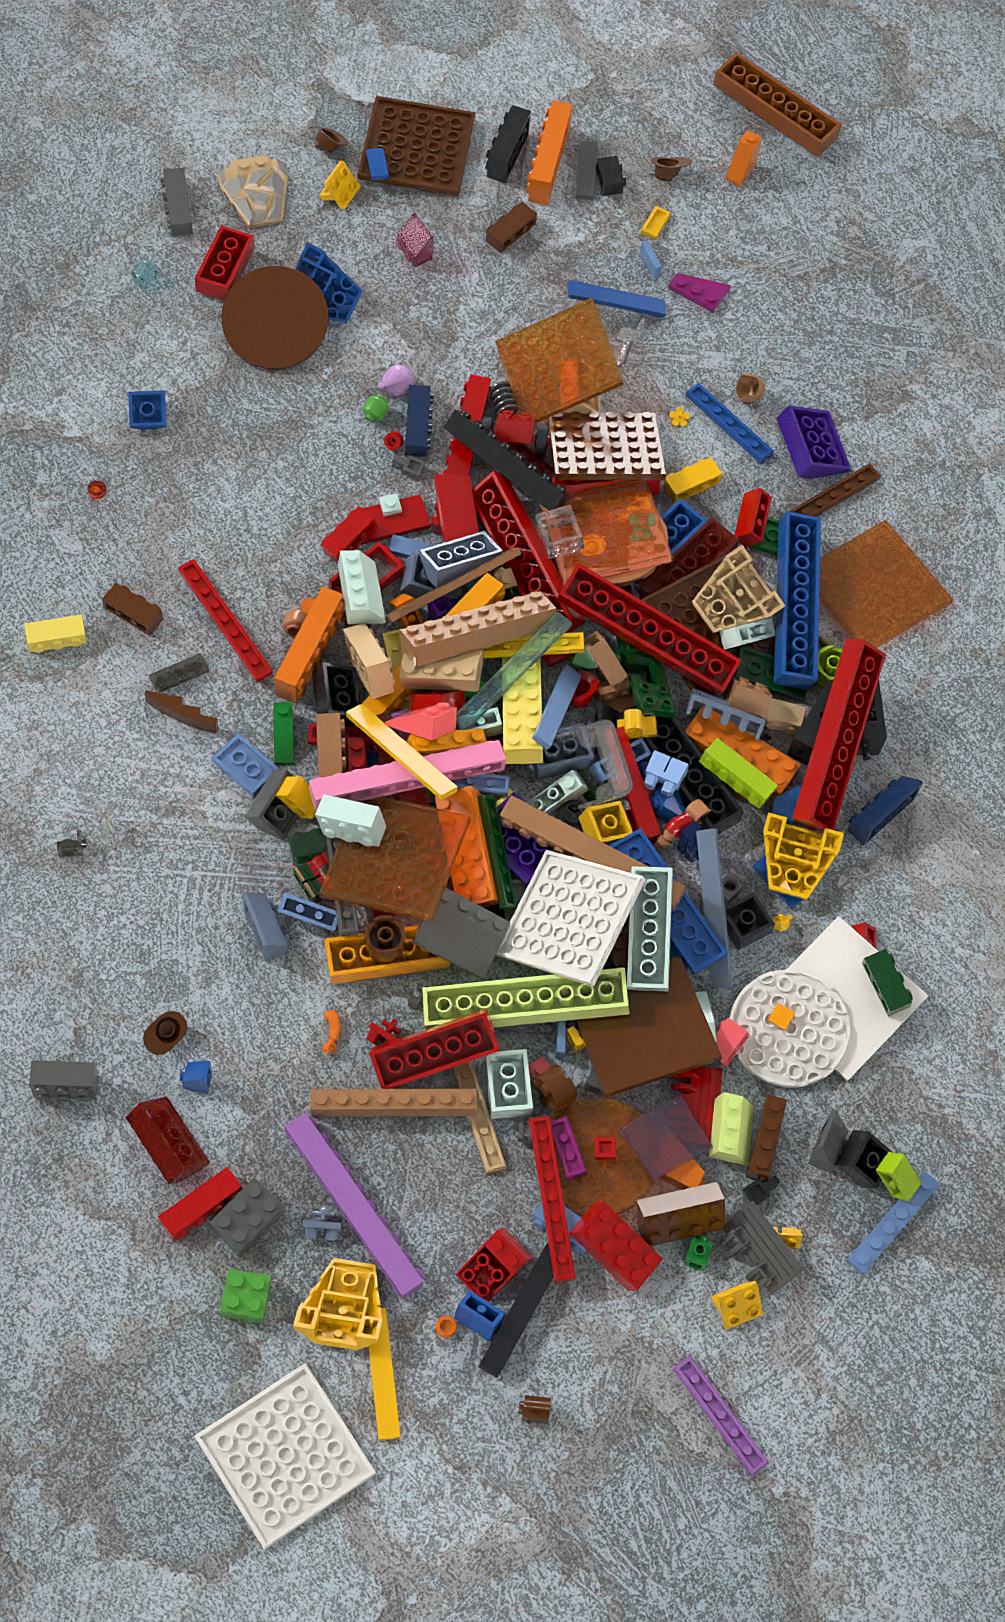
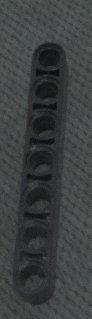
M548 1242L479 1364L478 1368L496 1378L500 1375L553 1279Z

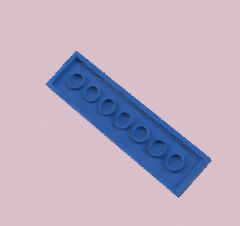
M641 828L609 845L649 867H667ZM685 892L675 911H671L670 941L693 975L727 957L728 952Z

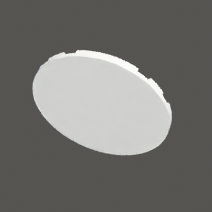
M796 969L771 971L757 977L746 985L736 998L730 1014V1019L750 1034V1037L736 1054L746 1070L759 1080L782 1088L809 1086L831 1074L840 1064L847 1051L851 1028L846 1006L841 997L832 989L833 987L816 975ZM777 1003L795 1012L786 1031L768 1022V1018Z

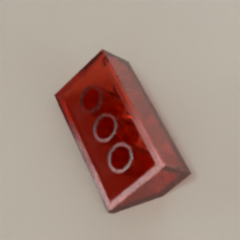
M167 1096L141 1102L125 1117L169 1185L184 1181L210 1164V1161Z

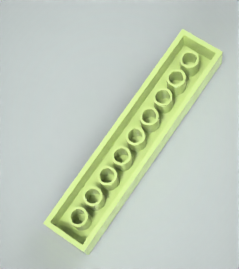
M625 968L602 970L594 986L555 974L422 988L424 1024L426 1029L486 1008L493 1028L630 1014Z

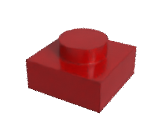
M595 1137V1160H616V1137Z

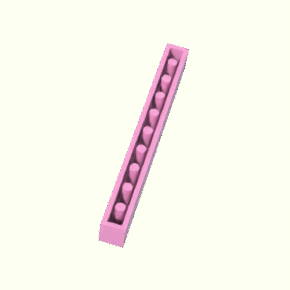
M499 740L423 756L450 781L504 770L506 762ZM397 761L309 780V792L315 811L318 809L323 795L358 802L426 787Z

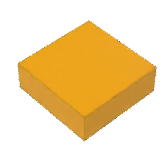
M777 1003L768 1018V1022L786 1031L795 1012Z

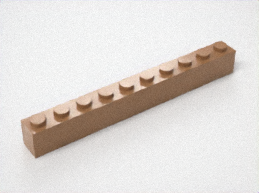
M512 795L500 813L502 825L509 829L513 827L526 838L532 837L536 839L539 845L543 847L549 846L556 853L632 873V866L649 867ZM674 879L672 884L673 912L686 890L685 885Z

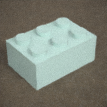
M323 795L315 814L325 836L341 838L347 842H359L368 847H379L386 829L385 821L378 806L329 795Z
M527 1050L499 1051L485 1056L490 1118L531 1116L533 1103Z

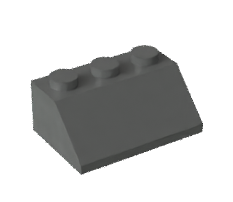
M272 770L245 815V818L257 829L280 840L286 838L298 817L276 796L286 777L293 776L288 770Z

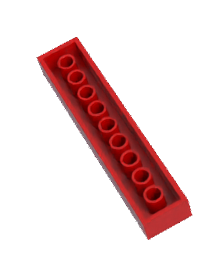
M492 471L472 490L475 508L490 537L503 550V553L512 548L520 549L522 554L505 562L507 569H512L521 596L541 591L556 607L557 628L541 632V634L572 633L585 621L581 614L556 600L565 584L509 479L499 472Z
M577 563L556 599L718 697L724 692L742 661L580 563Z
M864 639L845 640L792 819L815 832H823L825 828L835 829L886 654Z

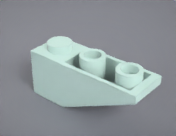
M571 770L529 800L527 804L548 814L560 808L568 800L577 799L587 792L589 788L580 774Z

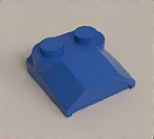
M165 390L128 392L130 428L147 430L167 427Z

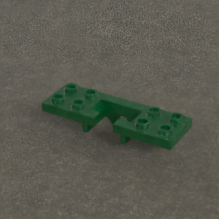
M616 636L623 659L621 666L624 669L647 672V683L642 682L640 675L631 674L629 677L630 684L627 691L633 693L637 709L641 710L644 715L674 718L676 710L661 662Z

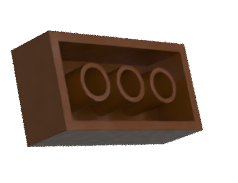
M714 1182L637 1200L638 1231L640 1236L647 1244L654 1246L726 1229L725 1198L718 1183Z

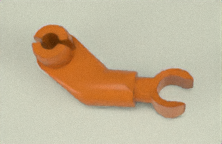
M327 1010L324 1013V1019L329 1021L330 1033L328 1035V1042L322 1047V1052L333 1054L337 1050L335 1042H337L342 1028L338 1012Z

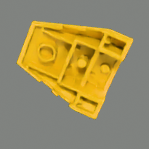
M333 1258L321 1275L320 1281L315 1288L310 1290L309 1296L304 1303H301L298 1307L293 1328L315 1344L360 1350L377 1343L383 1322L375 1265Z

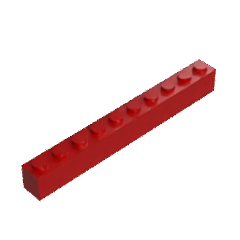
M470 374L469 381H465L463 391L466 393L465 396H461L460 406H462V410L464 409L472 415L471 418L474 421L482 422L490 392L491 378ZM457 438L451 439L449 446L451 455L447 454L445 465H448L447 470H443V474L470 475L475 453ZM436 500L434 511H437V513L432 515L431 526H434L433 534L442 535Z

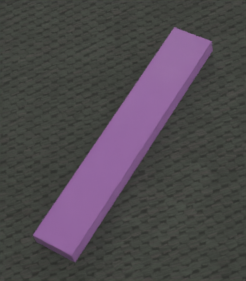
M691 1355L673 1368L674 1372L750 1476L766 1466L769 1461Z

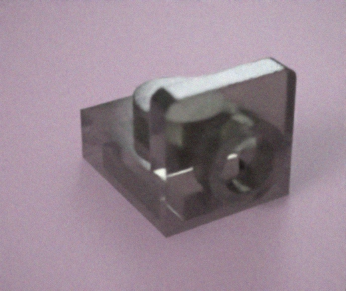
M77 830V840L64 839L57 841L59 857L83 856V849L87 847L86 837L82 836L81 830Z

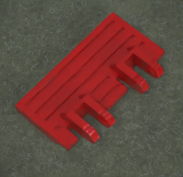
M701 1066L672 1076L674 1079L689 1081V1084L672 1083L670 1087L673 1091L688 1093L679 1094L678 1110L672 1109L668 1111L669 1117L686 1119V1123H667L668 1129L685 1132H676L675 1138L679 1142L686 1145L710 1148L715 1098L721 1095L723 1068Z

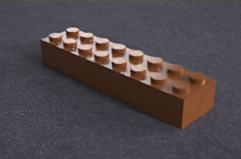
M736 52L716 70L714 86L815 156L819 157L838 138L841 123Z

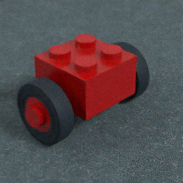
M503 410V413H499L495 433L499 436L497 439L523 444H531L532 442L535 446V456L545 457L546 448L550 446L551 436H548V425L539 424L534 438L535 417L531 416V413L522 412L521 415H517L509 410ZM483 417L482 423L485 425L484 428L488 432L489 430L494 432L493 419Z

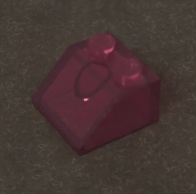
M414 213L397 232L396 245L399 250L403 251L406 260L409 263L411 262L414 268L433 259L434 237L417 214Z

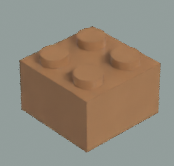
M738 676V679L732 677L725 700L731 707L765 718L773 696L766 685L758 682L755 685L750 683L747 678Z

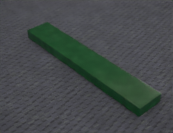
M482 794L477 796L499 908L512 911L517 909L496 800L493 796Z

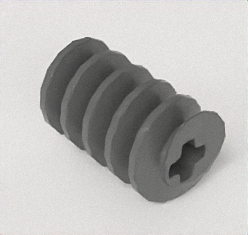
M501 381L490 387V395L497 417L500 412L503 413V410L513 411V414H516L518 411L514 394L512 393L513 390L510 388L511 384L508 381Z

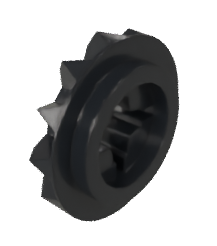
M568 800L560 807L559 818L562 822L578 829L582 827L579 816L588 806L580 800ZM571 812H579L577 816L578 818H569L571 816Z

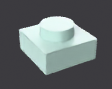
M397 494L379 497L383 516L402 512Z

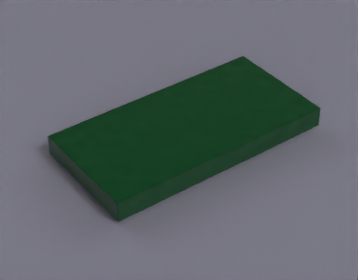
M744 646L738 648L737 658L742 661L734 673V678L738 679V676L747 678L752 684L756 685V682L766 685L771 693L800 702L805 701L807 690L774 684L775 656Z

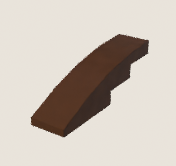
M145 690L146 703L161 713L194 728L217 733L218 719L201 715L200 707L184 705L183 697Z

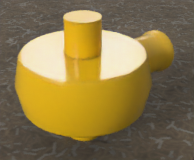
M778 914V916L773 917L774 929L779 930V932L790 927V920L793 919L792 915L784 916L783 914Z

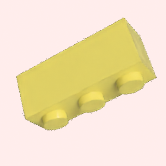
M82 615L24 624L29 652L40 653L49 649L58 650L63 647H77L87 644Z

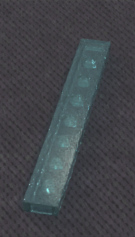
M557 612L456 713V724L463 730L470 729L572 626V622Z

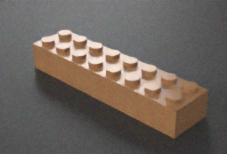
M541 591L532 592L525 596H516L510 600L498 601L492 605L480 606L477 609L462 611L459 614L444 616L441 619L429 620L419 625H410L407 628L400 629L402 650L413 664L419 667L557 628L556 607Z

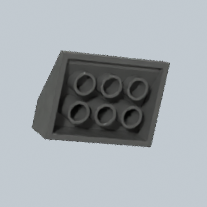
M440 885L429 900L412 943L482 980L504 940L510 922Z

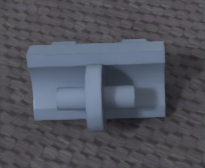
M322 1205L321 1211H313V1217H320V1220H303L307 1239H317L318 1228H326L325 1240L336 1241L339 1229L341 1230L342 1221L325 1220V1218H334V1212H326V1205Z

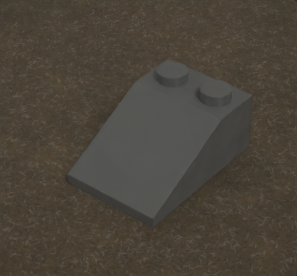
M832 1110L821 1128L808 1164L830 1174L834 1168L838 1169L835 1163L848 1140L846 1138L848 1130L837 1110Z

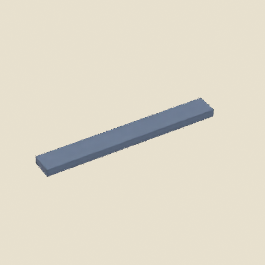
M715 828L696 831L704 917L709 927L728 952L727 957L709 966L711 988L733 987L718 833Z

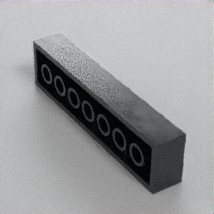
M635 705L629 709H637V706ZM655 716L657 736L642 738L651 752L649 758L651 759L655 750L670 756V761L672 758L688 764V772L678 790L682 802L687 808L690 803L700 799L711 810L701 818L702 824L699 827L702 830L715 828L717 833L720 834L741 822L744 811L720 778L699 762L702 754L675 717Z

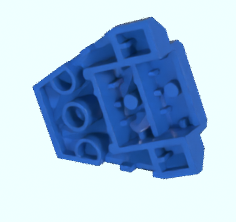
M307 242L295 270L307 275L320 288L327 303L329 320L348 323L363 290L322 249Z

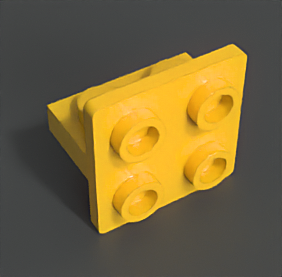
M340 161L324 182L325 188L319 197L322 201L335 200L340 209L343 210L357 193L360 184L344 161Z
M748 1281L711 1296L712 1303L721 1314L725 1330L763 1315L759 1288L756 1281Z

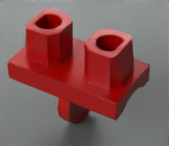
M384 1019L382 1025L387 1028L386 1030L371 1022L369 1025L370 1031L366 1039L377 1045L382 1036L388 1039L386 1043L398 1039L391 1034L392 1032L397 1035L401 1033L402 1030L396 1027L398 1020L393 1019L391 1022H388Z

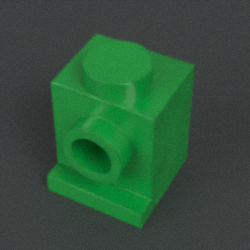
M700 1235L696 1236V1238H691L684 1262L685 1266L702 1271L705 1270L712 1243L708 1242V1238ZM696 1248L703 1249V1253H698Z

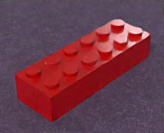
M486 1008L370 1049L369 1055L381 1088L390 1089L500 1051V1045Z

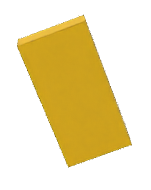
M655 206L642 227L640 234L656 240L670 218L671 212Z

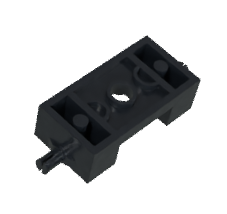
M879 680L857 751V755H863V760H870V755H879L887 739Z

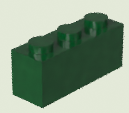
M884 949L865 957L862 965L887 1016L910 1008L913 996L910 990L905 988L903 984L904 978L900 971L897 972L892 954H888L887 950Z

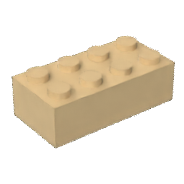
M365 623L343 629L349 661L353 667H356L357 674L371 698L374 699L393 693L395 679L393 674L390 673L392 663L389 657L386 658L384 648H380L378 639L374 638L372 629H368Z

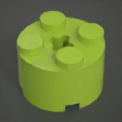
M830 645L818 652V680L816 683L823 689L829 680L832 682L834 680L843 648L839 649Z

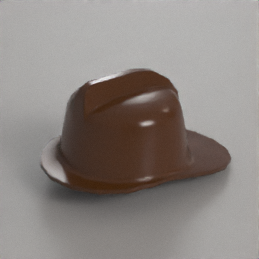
M317 127L319 129L315 136V147L317 149L332 152L339 145H348L347 139L337 131L330 128Z
M654 157L651 159V162L655 164L656 178L672 179L679 174L681 167L689 166L692 160L686 157Z
M168 1011L160 1015L144 1032L143 1041L146 1049L155 1055H162L170 1051L186 1035L187 1021L184 1016L175 1011Z

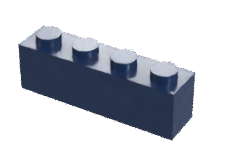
M409 384L405 455L426 456L427 449L430 450L431 439L428 438V434L432 432V423H429V419H432L433 408L429 407L430 404H433L434 393H430L431 386Z

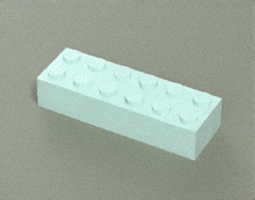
M632 866V873L643 876L646 880L630 911L627 989L669 992L673 869L667 867Z

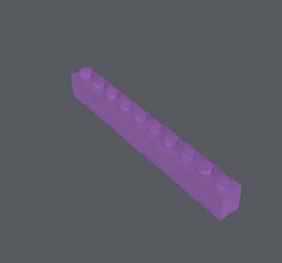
M303 1113L284 1126L285 1133L400 1299L404 1300L423 1287L424 1281L422 1279H424L422 1272L418 1267L415 1269L410 1263L412 1261L410 1255L406 1250H401L399 1247L400 1241L394 1233H389L387 1222L382 1216L378 1217L375 1213V1205L370 1199L366 1200L363 1195L365 1192L358 1182L354 1183L351 1178L353 1175L347 1166L343 1167L340 1163L341 1157L335 1149L331 1150L328 1145L330 1142L326 1135L319 1133L316 1128L318 1125L315 1119Z

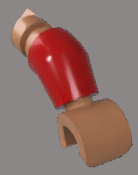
M700 799L693 801L688 805L685 813L672 818L665 825L664 834L659 836L654 842L653 847L657 851L669 848L673 843L672 840L674 841L676 838H679L693 826V823L695 825L702 824L701 818L711 810Z

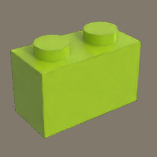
M888 1152L876 1169L893 1198L909 1201L921 1185L916 1171L910 1165L908 1158L902 1153Z

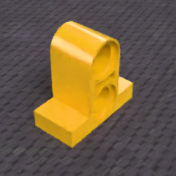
M641 710L624 711V719L617 720V728L624 726L628 739L657 736L656 717H644Z

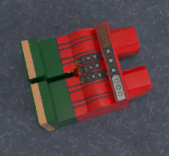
M328 850L301 866L299 864L293 867V875L301 888L304 889L310 902L318 903L333 893Z

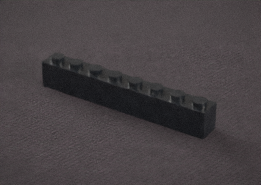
M464 409L462 411H453L443 427L446 431L551 513L558 514L571 496L566 492L567 489L563 485L555 484L552 481L553 478L547 473L542 474L536 464L528 463L525 460L526 457L517 451L515 453L509 443L501 442L497 439L499 436L491 430L488 432L482 422L474 421L471 418L472 415Z

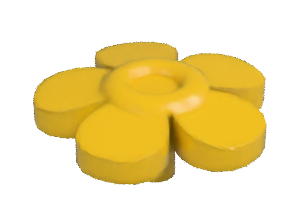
M678 407L676 412L671 411L669 417L673 419L671 424L673 426L680 424L681 427H685L687 425L686 420L690 418L689 413H683L684 410L681 407Z

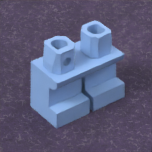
M654 750L646 769L645 787L655 789L657 782L663 784L661 793L671 797L675 789L679 790L680 784L688 772V764L672 758L670 761V756Z

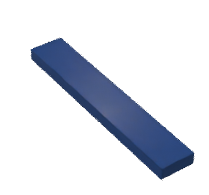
M569 280L567 283L568 298L662 318L666 315L665 300L573 280Z
M697 383L686 392L685 396L760 464L773 455V449L700 383Z

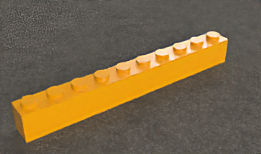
M486 573L446 616H452L462 611H470L480 606H488L502 601L505 597L504 585ZM401 663L391 672L395 679V684H393L394 692L374 699L369 695L362 703L384 723L390 719V714L403 705L405 698L416 691V689H403L399 678Z

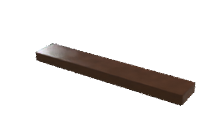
M869 463L789 512L818 517L878 481L881 475Z

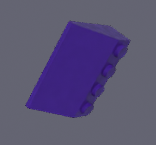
M789 405L776 418L798 477L814 479L852 470L829 411Z
M515 792L511 794L512 796L522 800ZM510 796L497 807L499 820L500 813L502 812ZM500 821L509 868L528 885L545 851H553L554 849L549 846L543 847L539 845L536 839L532 837L526 838L513 827L509 829L502 825Z

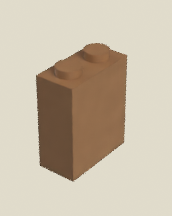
M598 631L584 639V647L606 681L612 687L622 684L628 675L606 640Z

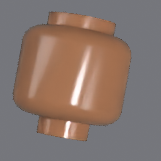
M299 609L289 610L285 614L283 622L285 633L291 637H296L307 614Z

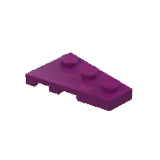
M677 273L670 282L668 289L713 313L729 292L731 285Z

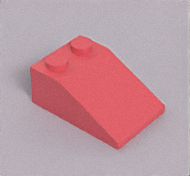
M438 703L437 705L407 712L386 721L385 724L404 732L434 740L455 731L457 708L449 706L448 703Z

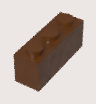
M524 202L517 206L515 205L509 213L501 216L494 225H490L487 228L486 242L499 253H502L536 225L537 213Z
M115 583L102 598L104 609L149 636L163 621L162 610L159 606L150 604L143 596L135 595L124 585L121 586Z

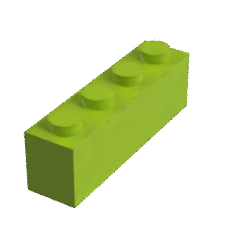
M719 738L714 740L699 760L705 768L717 775L758 809L764 805L778 787L775 782Z

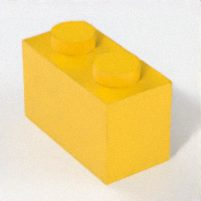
M301 776L286 777L276 796L301 819H313L316 811L306 780Z

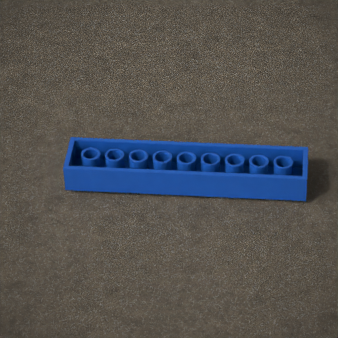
M786 511L780 519L778 528L777 594L786 606L776 612L774 684L810 690L818 680L821 518Z

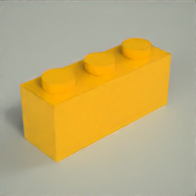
M712 457L701 459L692 466H686L675 474L667 475L664 480L663 489L673 504H675L679 499L684 500L719 484L722 472Z

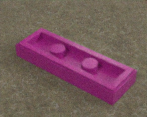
M567 1116L551 1121L554 1144L567 1180L586 1175L587 1171Z

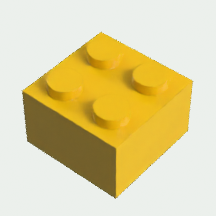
M621 801L588 807L579 816L584 833L608 846L633 833Z

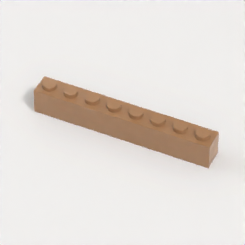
M311 1089L310 1111L312 1117L477 1116V1090Z

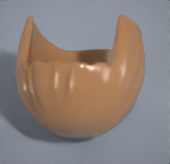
M741 374L736 385L738 399L746 403H752L761 399L765 392L763 380L754 374Z

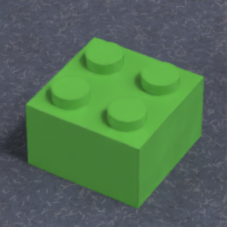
M228 1269L220 1309L221 1317L264 1324L271 1287V1276Z

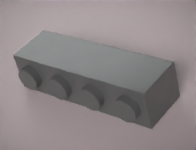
M184 167L163 169L164 177H160L162 188L165 187L162 193L163 200L167 201V204L164 205L165 214L169 215V218H166L167 228L171 229L172 236L193 234Z

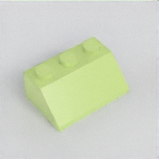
M723 1092L715 1098L710 1158L746 1166L749 1165L754 1106L743 1096Z

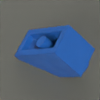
M657 789L649 797L655 815L667 823L672 818L685 813L686 809L676 789L671 797L661 793V789Z
M211 1061L188 1062L186 1069H182L180 1074L183 1088L208 1093L213 1075Z

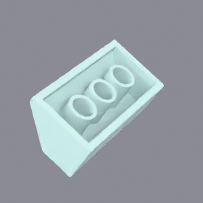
M359 550L340 551L338 569L348 624L386 623L375 562Z

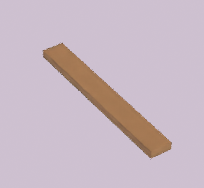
M512 548L386 614L385 618L387 622H393L522 553L519 548Z

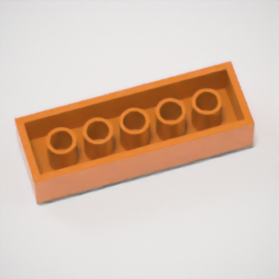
M553 100L551 107H547L546 117L548 118L544 119L542 126L544 131L540 132L538 141L540 144L536 146L535 156L537 157L533 158L531 165L533 170L529 171L527 182H530L526 193L529 194L528 201L545 205L549 204L570 128L573 104Z
M322 586L274 677L275 696L295 704L299 698H303L306 684L312 681L313 670L320 665L321 655L323 652L326 653L329 647V639L335 636L336 626L338 622H342L345 616V612H343L345 606L343 594Z
M703 705L685 730L700 753L703 755L704 751L714 740L719 738L778 785L771 795V799L775 800V797L785 793L797 776L801 764L761 739H755V736L748 731L741 732L739 726L730 720L726 725H722L720 722L722 715L714 710L711 711L709 718H704L702 713L705 705Z
M472 786L458 789L456 793L443 800L436 796L435 801L454 892L485 908L499 903L477 796H480V791Z

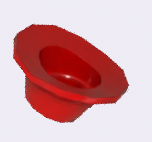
M577 670L576 672L581 675V678L570 703L574 707L582 708L591 703L592 697L598 691L600 683L596 675L588 671Z

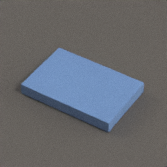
M239 733L211 758V761L252 797L261 790L272 770H280Z

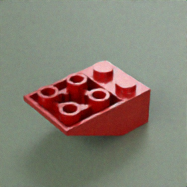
M504 1227L497 1229L455 1275L470 1291L489 1302L534 1257Z

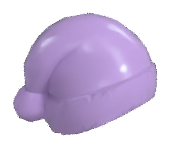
M404 365L391 366L384 373L382 381L378 384L379 391H386L393 396L406 394L409 392V384L414 385L413 374Z

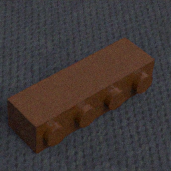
M767 1094L763 1102L746 1178L753 1180L760 1178L763 1183L768 1180L787 1099Z

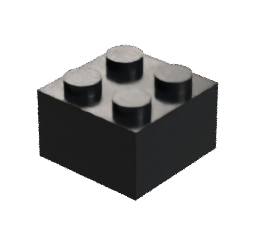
M754 892L725 907L727 934L737 950L771 934L775 924Z
M853 1130L835 1165L860 1187L878 1189L882 1179L876 1169L887 1153L892 1151L871 1132Z

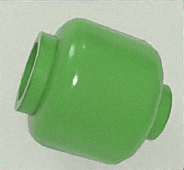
M377 394L369 396L362 409L366 415L365 419L372 423L382 421L389 409L388 401Z

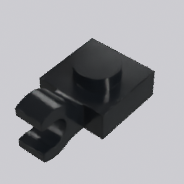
M773 1176L764 1183L759 1178L743 1188L742 1192L749 1202L754 1201L758 1206L771 1197L769 1191L776 1188L780 1182L776 1176Z

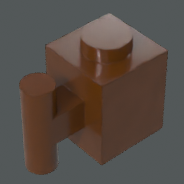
M525 1395L524 1400L519 1401L518 1414L522 1415V1421L548 1423L551 1411V1398Z

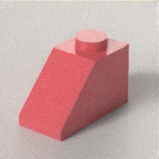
M727 1018L726 1021L723 1020L718 1025V1032L716 1033L718 1048L722 1055L720 1062L726 1068L750 1037L748 1031L730 1018Z

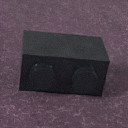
M617 156L597 158L596 173L603 196L623 194V188L626 186V177L622 175V163L618 161Z

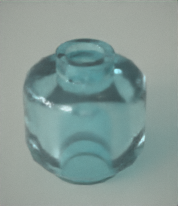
M146 258L138 260L131 270V275L134 278L133 281L140 286L143 284L150 285L157 275L156 265Z

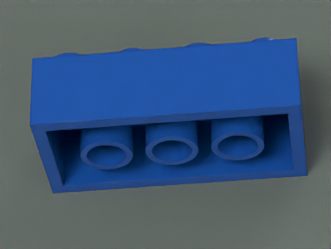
M681 499L661 516L667 528L668 552L671 561L660 563L655 568L652 574L656 577L687 550L706 529L708 520Z

